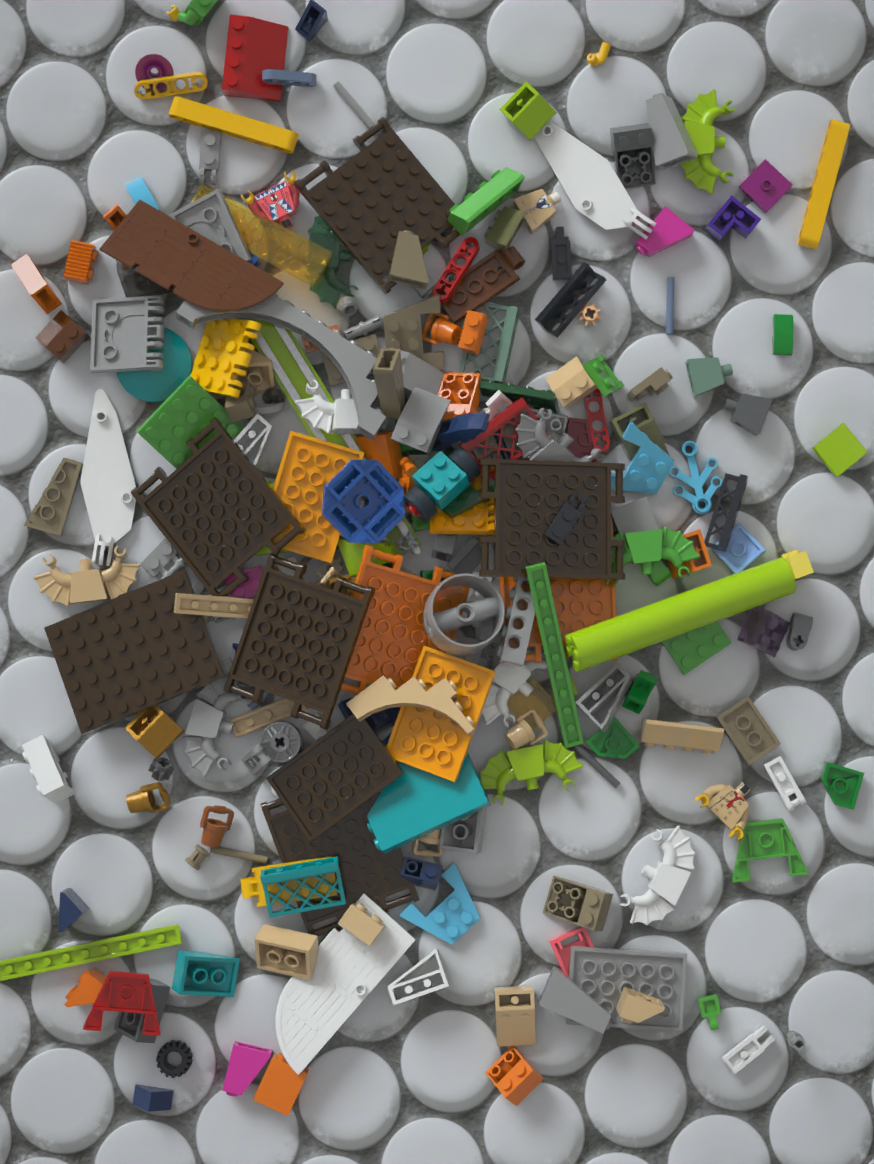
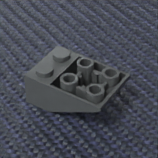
M644 123L610 128L615 172L625 189L655 185L652 130L650 125Z

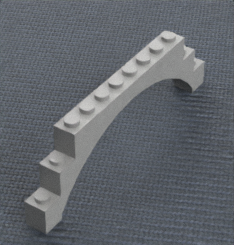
M276 293L256 306L238 311L207 310L195 306L186 300L177 310V320L192 329L195 325L209 321L243 318L273 323L301 335L318 347L332 361L347 383L357 410L359 424L356 431L373 441L386 420L384 412L378 408H372L378 399L375 380L368 379L373 372L377 360L375 354L370 351H364L352 340H346L340 332L330 330L324 322L314 320L309 313L296 309L290 301L280 299Z

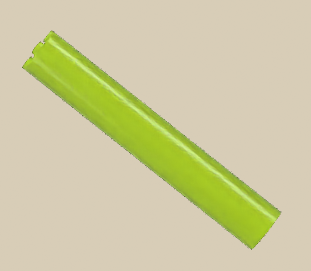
M780 557L569 633L564 636L567 644L565 651L568 657H572L575 671H583L794 594L796 591L795 578L788 562Z

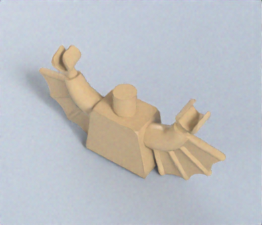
M116 546L114 549L116 559L113 560L110 568L103 571L101 569H92L91 559L80 560L81 571L65 574L59 567H56V558L49 554L52 558L51 561L47 563L45 558H42V561L52 570L36 575L33 579L39 583L40 593L47 594L53 603L61 602L69 607L70 603L112 600L119 595L127 594L129 586L137 581L136 572L140 564L122 563L121 559L125 558L127 554L126 549L124 548L122 554H118L119 546Z

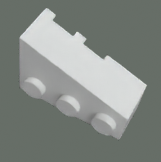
M258 413L234 440L254 466L258 462L272 428Z
M41 735L22 745L25 751L22 753L27 763H30L31 769L29 771L33 779H36L38 782L36 787L41 796L57 804L76 794L74 788L68 786L66 781L68 776L66 772L63 773L59 764L60 760L47 737Z
M438 949L432 951L387 986L393 1005L450 986Z

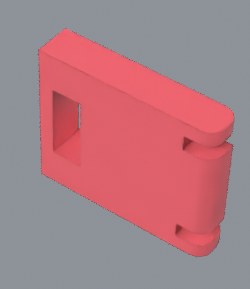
M581 926L549 940L563 973L568 977L571 946L594 947L586 928ZM578 934L579 940L562 947L560 941Z

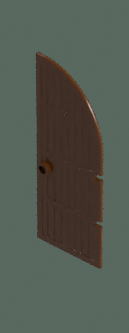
M142 200L136 203L99 249L131 269L138 265L139 267L136 272L167 290L172 286L176 287L173 290L175 295L207 310L228 312L247 309L269 299L284 285L282 281Z

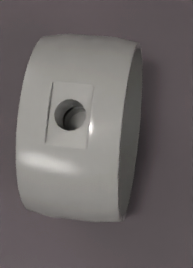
M467 573L451 576L435 587L425 603L423 622L426 633L430 640L446 653L457 656L477 653L485 649L499 634L505 615L504 603L495 586L485 578ZM447 587H469L479 592L485 598L471 603H462L458 607L433 614L435 595ZM460 611L466 612L468 618H462ZM494 618L491 636L486 641L478 644L467 645L457 643L443 634V632Z

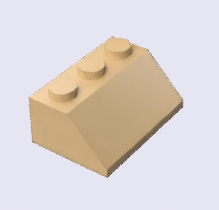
M263 924L254 939L257 968L311 980L319 951L318 936Z

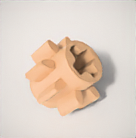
M595 303L592 306H587L586 304L584 310L579 312L582 316L578 321L583 320L585 327L588 324H592L594 327L596 325L595 319L601 320V317L597 316L601 309L596 310L594 307ZM587 311L590 314L593 313L592 319L589 316L586 317Z

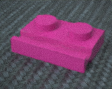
M261 565L243 571L249 580L230 593L231 597L248 599L255 597L263 574ZM235 574L225 580L227 586L237 578Z

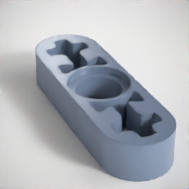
M266 69L262 71V82L277 85L314 87L317 85V75L307 72Z

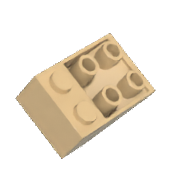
M533 986L494 987L497 1047L536 1045Z

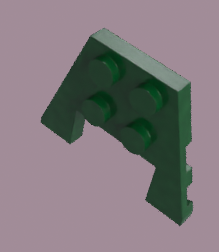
M450 446L448 449H445L443 454L448 457L455 449ZM492 478L489 480V492H495V481ZM469 484L442 511L450 518H454L473 509V506L481 502L485 503L490 499H479L481 489L477 491Z

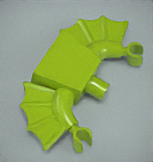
M715 89L708 94H698V98L693 103L687 104V111L681 117L696 149L698 158L680 165L685 171V178L694 183L695 189H703L710 195L713 194L717 176L720 177V181L724 184L731 182L725 178L726 175L734 176L731 171L721 172L719 168L713 165L711 159L714 154V148H725L726 142L725 137L715 136V127L712 126L714 119L721 116L722 113L729 115L736 109L728 108V105L733 102L732 100H728L722 108H719Z
M545 740L544 757L542 743L515 750H507L508 759L501 749L495 757L488 758L487 766L479 773L481 774V783L484 789L498 790L493 796V804H495L496 798H501L502 806L504 804L503 791H505L508 782L517 779V781L525 780L527 790L539 788L536 777L543 776L544 772L554 773L562 780L564 789L569 791L566 787L567 783L571 782L574 787L575 783L571 778H567L566 774L582 768L583 764L577 761L575 751H568L561 742L554 744Z

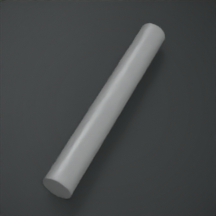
M339 81L335 83L333 87L368 129L375 125L342 84Z

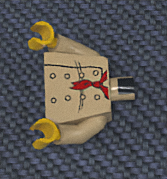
M742 782L736 789L729 784L709 786L700 796L694 799L695 801L701 800L702 805L699 806L700 808L708 807L732 830L729 833V837L736 834V842L743 837V830L747 824L749 803L743 797L750 791V788Z

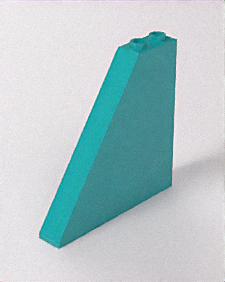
M467 751L456 782L400 762L399 767L404 774L382 790L367 815L369 821L366 823L371 833L374 832L376 837L374 843L378 851L381 850L387 854L489 807L491 804Z

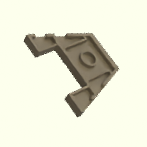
M440 294L384 315L386 349L394 348L409 352L437 369H445L444 351L424 352L421 314L441 313Z

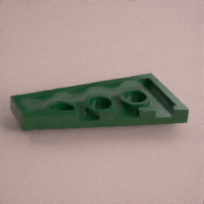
M493 380L480 382L479 388L482 396L491 398L500 390L513 403L521 397L527 404L536 409H551L553 413H559L556 394L551 390H535L529 386L524 388L517 387L511 383L499 384Z

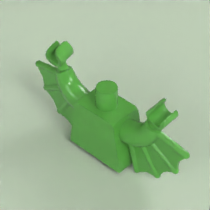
M666 526L664 530L625 533L624 537L622 532L619 531L615 537L611 538V540L625 541L623 565L630 562L632 564H641L642 575L653 574L652 562H659L661 559L670 560L678 568V577L683 580L680 573L686 571L688 576H690V571L682 563L700 558L701 556L695 551L693 541L687 540L681 531H672ZM611 547L612 573H616V547ZM614 580V581H615L614 587H616V585L618 584L619 580Z

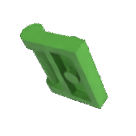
M602 354L588 361L583 367L603 396L606 397L622 388L624 384L614 375Z

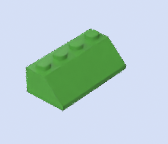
M507 167L502 171L497 170L491 176L492 179L489 182L484 181L477 187L478 191L474 194L470 192L463 199L464 202L460 205L455 204L449 210L450 214L447 220L461 236L465 235L519 190L525 178L524 175Z

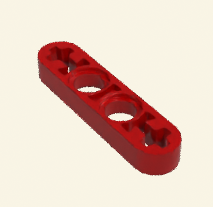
M468 237L463 240L433 288V296L437 295L438 292L442 293L444 290L445 295L440 296L441 304L448 302L479 253L480 246L476 238ZM474 244L475 248H470L468 251L467 245L471 246ZM463 258L466 260L465 265H456L458 259ZM450 274L456 275V280L453 282H448L446 278Z
M597 388L593 391V396L598 395V398L587 400V397H590L589 394L583 400L587 420L589 421L593 449H600V446H596L599 438L598 436L594 437V434L605 433V435H601L602 442H606V445L599 452L603 453L608 450L610 440L601 392ZM590 402H597L599 410L592 412L589 409ZM595 420H599L603 424V428L599 431L594 430L592 427V423Z

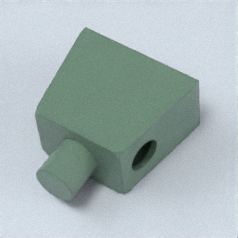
M717 357L687 359L685 362L693 397L721 387L724 384L723 377L733 375L731 364L720 366L719 358Z

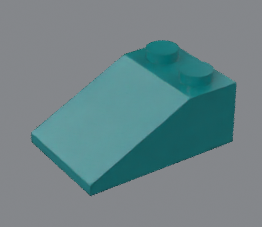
M178 950L172 989L179 995L234 997L240 959L198 951Z

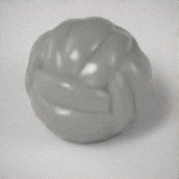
M344 296L337 303L339 313L344 316L353 315L358 308L357 301L351 296Z

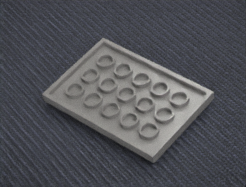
M571 946L569 978L610 1012L612 1019L610 1027L683 1031L687 953ZM627 987L660 999L665 1009L663 1012L640 1023L633 1021L630 1024L621 1020L622 1017L619 1016L616 1007L623 988ZM566 1017V1024L582 1025Z

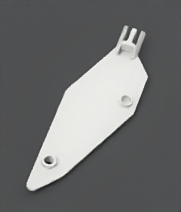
M549 121L534 137L575 209L605 230L628 227L644 239H647L648 236L635 226L638 225L651 233L653 230L641 222L640 219L642 218L654 227L657 223L638 211L610 162L558 125ZM548 128L551 129L549 134L546 133Z
M98 389L95 392L80 484L95 539L91 564L96 563L98 546H100L99 565L103 566L106 548H109L106 566L110 567L114 544L132 528L136 499L131 494V491L136 485L117 413L104 390ZM103 414L105 415V418L103 420H99L98 415Z

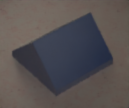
M67 888L60 892L58 932H63L89 909L72 888Z

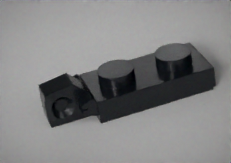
M564 226L556 227V237H551L552 280H569L572 276L569 237H564Z

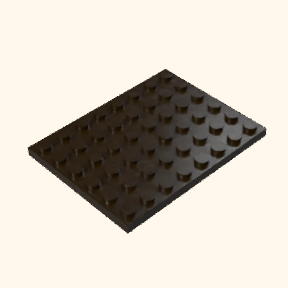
M186 570L172 574L44 628L81 735L93 732L225 677L203 615L174 613L176 593L195 594Z

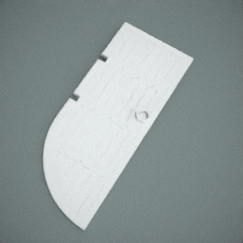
M365 893L355 904L361 903L368 909L366 911L371 916L375 914L383 920L382 924L385 926L374 943L368 946L343 926H341L343 929L340 932L333 928L318 946L319 951L312 979L307 980L292 976L279 998L275 1019L277 1040L284 1058L298 1075L416 940Z

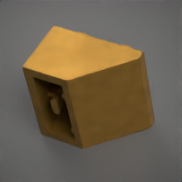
M158 705L141 711L125 727L157 759L184 732Z

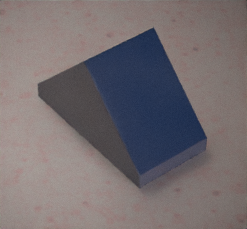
M310 0L295 30L308 41H311L328 21L327 11L314 0Z
M136 1084L132 1105L148 1112L171 1110L174 1090Z

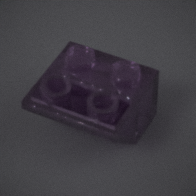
M755 607L750 609L737 640L775 658L780 649L781 642L788 631L790 622L769 610Z

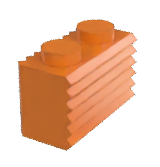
M71 240L63 275L67 281L89 285V280H93L94 269H92L93 262H96L98 259V250H96L95 245Z
M468 310L466 311L467 315L465 316L467 318H465L464 326H462L464 329H462L461 337H459L461 340L458 347L462 352L479 355L488 318L483 313Z

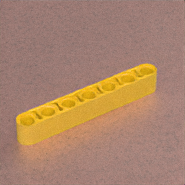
M177 96L173 98L168 114L173 119L215 132H221L228 136L288 154L294 153L299 134L294 131Z
M833 119L829 122L797 245L815 250L819 245L850 128L848 123Z

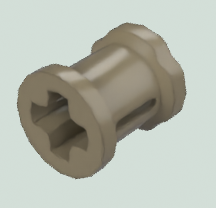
M197 844L195 851L185 861L196 870H199L201 863L211 854Z

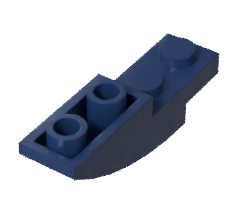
M470 413L446 420L441 425L433 449L439 452L446 448L448 449L455 442L461 441L465 444L471 439H475L477 435L487 430L490 414Z

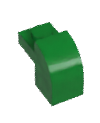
M640 670L633 679L622 707L640 714L658 678L649 672Z

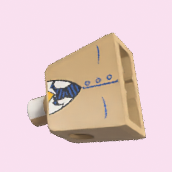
M539 189L514 199L513 205L516 210L525 213L523 222L532 235L555 216L556 210L553 206L561 202V198L556 191L547 196L543 189Z

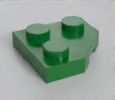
M616 717L613 718L605 734L599 729L585 741L596 755L600 757L626 759L640 747Z
M825 762L821 782L833 804L854 810L864 773Z

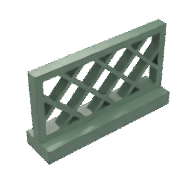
M486 303L481 306L486 307L489 311L486 317L492 316L496 322V325L490 329H485L484 336L488 334L492 343L484 349L481 346V351L479 352V355L485 354L488 362L479 367L474 360L479 355L472 356L470 353L463 352L459 373H468L464 372L465 365L473 361L477 369L471 373L480 372L481 380H493L499 384H505L520 310L515 306L508 307ZM499 310L507 311L505 318L498 323L493 314ZM499 327L502 335L494 341L489 333ZM495 345L498 354L490 360L485 351ZM491 364L494 368L493 377L485 376L481 370Z

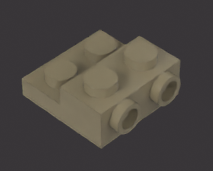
M661 367L632 388L627 396L631 401L635 398L638 401L647 393L651 396L656 393L658 396L669 386L667 383L673 377L667 369L664 370Z

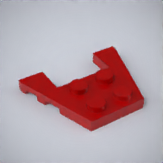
M109 971L83 1025V1030L101 1031L104 1011L145 1014L143 1035L160 1036L161 1032L149 974Z

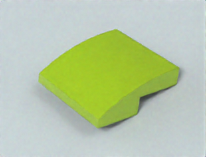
M844 423L812 447L835 477H838L867 453L866 449Z

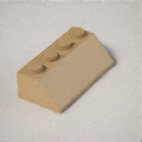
M642 718L640 741L645 742L644 746L656 747V744H663L665 749L675 750V746L683 747V751L694 752V748L702 749V753L713 754V751H719L724 729Z

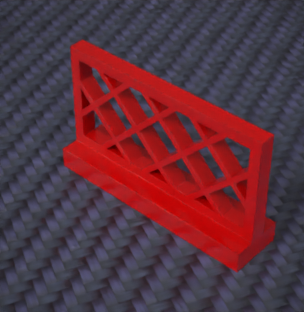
M520 397L488 421L489 426L484 433H480L475 439H471L465 444L461 442L459 445L471 455L470 451L476 446L484 447L482 459H485L486 449L492 448L497 449L496 459H499L500 450L511 451L509 460H516L523 455L522 450L514 449L515 438H518L515 429L517 424H520L518 422L519 414L526 410L532 419L536 421L538 419L530 410L525 400ZM505 424H515L513 435L502 434ZM489 436H499L498 447L487 446ZM502 436L513 438L511 449L501 448ZM475 458L477 464L479 465V467H480V469H481V466H480V464H479L478 461H477V460L480 461L481 458ZM495 469L489 474V480L495 476Z

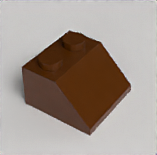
M60 310L35 338L62 363H65L89 335Z

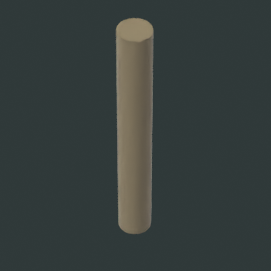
M211 847L210 853L263 864H267L268 857L224 847Z

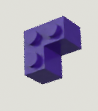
M731 195L706 226L705 231L720 241L727 231L733 228L746 239L761 221V218Z

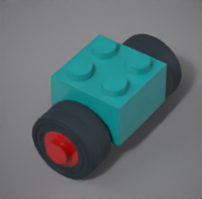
M460 447L456 448L448 457L439 451L412 476L415 487L403 496V501L413 516L426 523L437 513L436 506L443 510L469 486L470 482L480 475L481 469L475 458Z

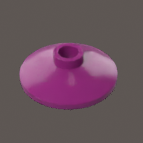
M159 54L145 55L138 61L135 68L137 81L172 76L174 74L171 63ZM156 68L158 72L152 73L151 69ZM160 82L156 85L158 91H162L167 88V85ZM150 84L151 87H150L149 89H152L151 92H154V91H153V84Z

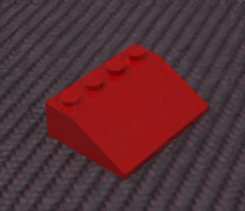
M230 14L222 83L224 96L281 102L282 85L262 82V71L266 69L284 70L288 26L250 16Z

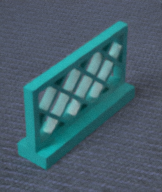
M338 856L261 870L260 879L263 884L269 918L346 904ZM336 872L337 879L333 884L324 879L327 874ZM314 876L319 880L314 888L305 883L308 877ZM290 880L300 883L295 891L286 886ZM321 882L330 887L325 895L316 890ZM275 883L280 886V889L276 894H273L268 890V884ZM302 886L311 890L307 898L297 893ZM283 889L292 894L287 902L278 897ZM334 889L340 893L341 899L333 901L328 896ZM313 893L322 897L320 903L314 904L309 901ZM294 897L303 901L300 907H294L290 904ZM275 900L284 905L279 911L272 910V904Z

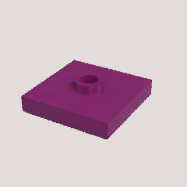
M765 159L738 188L760 209L767 213L793 184Z

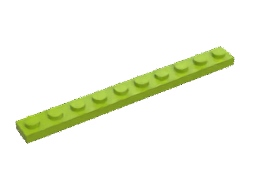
M175 924L0 960V981L182 944L180 926Z

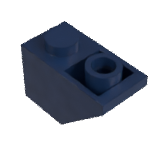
M404 856L400 876L416 886L436 890L442 865Z

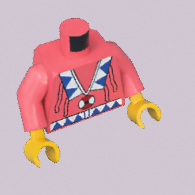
M292 170L293 176L291 178H288L286 172H284L286 181L255 196L249 190H247L250 194L248 199H245L241 194V199L248 203L247 206L255 217L265 223L270 222L272 225L280 223L284 231L294 226L290 217L296 215L295 210L299 207L300 192L294 185L296 179L294 170Z

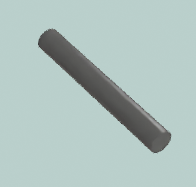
M581 745L573 748L614 788L620 785V782Z

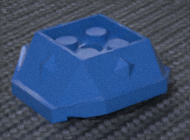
M350 460L324 486L321 515L348 543H379L405 517L404 488L378 460ZM361 496L365 499V504L362 507L358 504V499Z

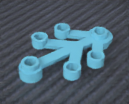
M687 441L682 445L681 451L683 455L687 456L691 477L683 473L677 466L671 467L669 476L678 478L694 488L696 496L685 491L682 485H676L673 488V494L691 502L696 513L706 514L712 506L710 499L716 489L722 485V479L718 476L713 477L705 494H703L702 486L712 470L717 467L718 461L715 458H709L706 461V467L699 476L695 453L698 449L697 445L693 441ZM686 446L692 448L691 453L686 452ZM710 460L715 462L714 467L709 466L708 462ZM677 469L678 474L672 475L671 470ZM714 479L719 480L718 486L713 484ZM677 487L682 489L681 494L676 493L675 489ZM699 502L705 503V507L703 509L699 508Z

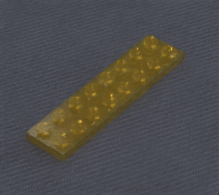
M201 183L192 202L215 190ZM223 195L249 253L256 255L258 258L313 287L316 286L333 255L331 251Z

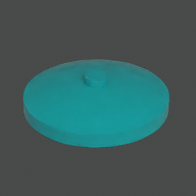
M164 328V340L161 341L164 343L163 349H149V353L159 352L163 354L162 371L116 372L124 389L139 400L150 403L164 402L191 374L193 362L187 344L178 334L167 328Z

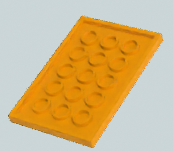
M290 431L273 490L296 519L305 527L306 531L303 534L297 535L282 548L283 550L332 564L340 534L321 515L323 489L350 460H363L364 452ZM290 524L273 541L275 543L279 542L294 527Z
M423 646L412 678L415 677L417 681L421 679L427 686L425 691H428L444 678L448 682L452 680L458 688L456 691L458 697L453 702L457 700L464 709L461 711L465 718L469 716L475 723L473 727L475 730L496 671ZM401 706L386 748L397 761L456 782L474 733L468 736L459 725L433 710Z

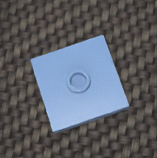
M741 523L733 528L726 552L712 549L734 574L746 570L766 552L762 545Z

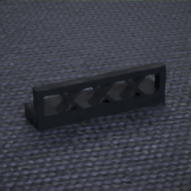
M583 262L536 317L535 321L544 331L558 338L605 283V277L594 272L589 264ZM597 279V282L590 286L593 280ZM585 294L582 299L578 300L581 295ZM569 309H572L569 314L565 315ZM560 323L558 328L556 330H553L554 326Z
M725 474L704 541L706 547L726 552L746 489L748 476L740 474L738 477ZM728 479L738 481L736 489L729 492L726 486ZM729 496L732 500L731 505L724 510L721 501ZM724 514L726 517L725 525L718 528L715 522L716 518ZM718 532L721 536L719 544L709 543L711 535Z

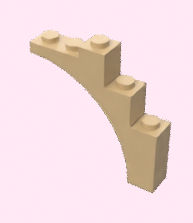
M383 675L346 703L359 722L374 713L388 708L409 706L433 710L446 716L459 725L468 736L475 732L473 728L475 723L469 716L465 718L461 712L464 709L457 700L453 702L458 697L456 693L458 688L452 680L448 682L446 678L442 679L428 691H425L427 686L421 679L417 681L415 677L395 690L397 686L391 678L386 679Z

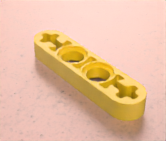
M192 72L140 80L135 84L134 93L137 98L146 100L199 92L206 89L208 78L203 72ZM198 77H200L201 80H204L202 82V85H198V83L195 82ZM188 78H191V82H195L191 84L192 87H189ZM183 80L186 86L183 89H179L175 86V82ZM160 82L165 83L167 90L160 92L157 90L156 85ZM150 84H153L154 93H151L152 89H149L151 87ZM140 86H144V89H149L146 90L145 94H142L141 91H138L140 90Z

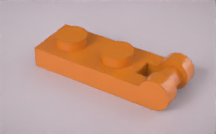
M404 457L400 461L402 474L399 484L404 488V495L415 487L412 476L418 471L409 457ZM404 503L405 513L409 512L406 504Z

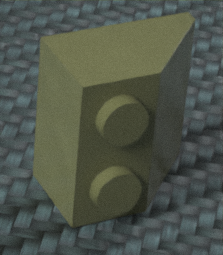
M505 206L502 211L498 210L493 219L496 222L493 227L489 226L484 234V237H486L485 244L503 253L509 248L520 229L525 213Z

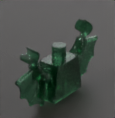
M317 216L314 217L313 226L308 230V233H310L307 267L309 274H305V277L310 282V291L319 296L320 302L330 303L336 309L342 290L345 291L347 296L354 297V295L350 294L349 289L358 290L355 285H345V282L341 281L337 274L340 261L351 262V253L348 250H340V240L323 219Z

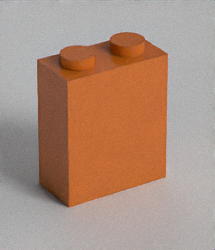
M274 1053L253 1100L288 1116L309 1069L305 1067L298 1075L290 1067L282 1053H278V1055Z

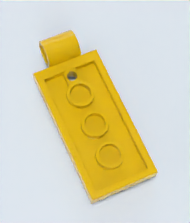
M332 856L252 868L254 877L240 879L243 899L257 897V907L267 906L263 884L260 879L261 870L325 859ZM335 872L327 874L324 879L333 884L336 881ZM312 876L308 877L305 883L314 888L319 880ZM290 880L286 886L295 891L300 883ZM321 882L316 890L325 895L330 887ZM275 883L268 884V890L273 894H276L280 889V886ZM302 886L297 893L307 898L311 890ZM283 889L278 897L287 902L292 894ZM334 889L329 894V896L338 895L337 891H335ZM313 893V895L311 896L310 899H316V898H322V897H320V896H318L317 894ZM294 897L291 902L302 900H300L297 897ZM275 900L272 905L282 904V903H280L279 901Z

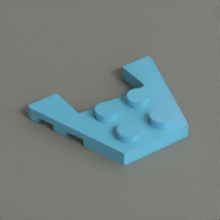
M630 421L622 437L624 440L638 445L639 448L623 475V491L657 494L673 466L674 460ZM611 473V489L615 490V474Z
M455 863L451 864L441 874L454 890L427 916H424L411 902L399 914L405 920L451 945L480 919Z

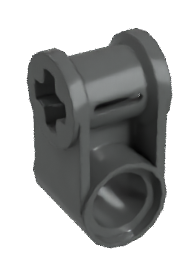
M795 612L792 614L786 639L789 649L800 650L806 646L813 624V617ZM797 638V640L800 641V644L796 645V642H793V639Z

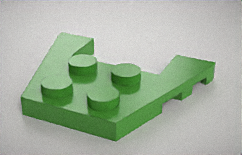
M783 818L747 822L743 830L744 835L739 842L732 876L733 883L751 881L749 860L785 856L788 858L789 876L808 875V871Z

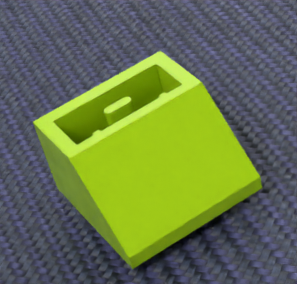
M527 81L499 109L530 141L557 113Z

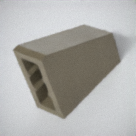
M399 231L388 281L426 289L429 279L419 237L411 231Z

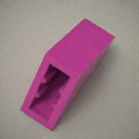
M665 206L654 219V222L657 223L656 226L649 225L653 231L651 233L646 230L643 232L648 238L644 239L640 236L636 241V250L643 256L651 257L690 238L695 230Z
M235 1041L222 1091H225L229 1096L237 1097L242 1095L270 1059L273 1050Z

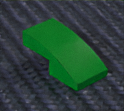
M774 314L773 355L792 356L793 315Z

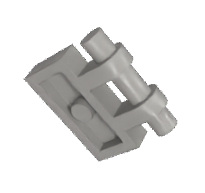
M166 537L141 563L154 577L161 572L163 574L161 579L175 574L187 566L185 561L177 556L178 552ZM173 560L175 564L168 571L165 567Z

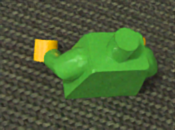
M192 0L184 12H180L173 5L171 6L173 10L171 12L167 11V14L173 21L179 20L188 25L196 24L199 26L219 0Z

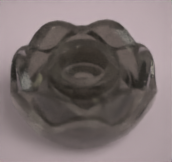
M269 387L262 395V400L265 404L285 402L286 398L283 390L278 387Z

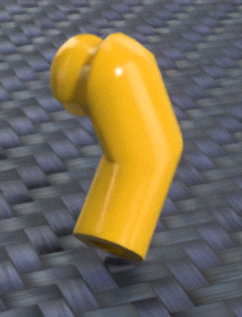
M603 42L598 53L588 54V64L597 66L604 63L611 45Z

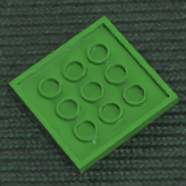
M189 375L136 432L177 469L194 454L186 442L190 438L193 439L210 424V420L214 417L222 423V426L233 439L244 427L238 421L232 422L227 411ZM216 429L198 444L199 448L218 433Z

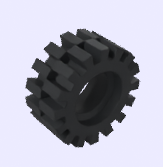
M171 1040L169 1043H165L159 1050L156 1062H158L157 1068H160V1072L165 1073L166 1077H181L190 1068L193 1054L185 1042L181 1043L180 1040ZM178 1052L182 1057L181 1064L178 1066L170 1065L167 1061L168 1054Z

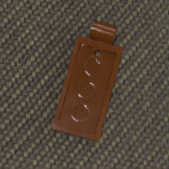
M514 246L507 248L502 255L496 249L467 270L448 302L442 303L441 307L453 323L457 324L466 317V311L477 310L518 282L520 277L516 275L514 270L520 269L525 264L524 258ZM443 290L442 293L438 292V294H440V296L445 295V292Z

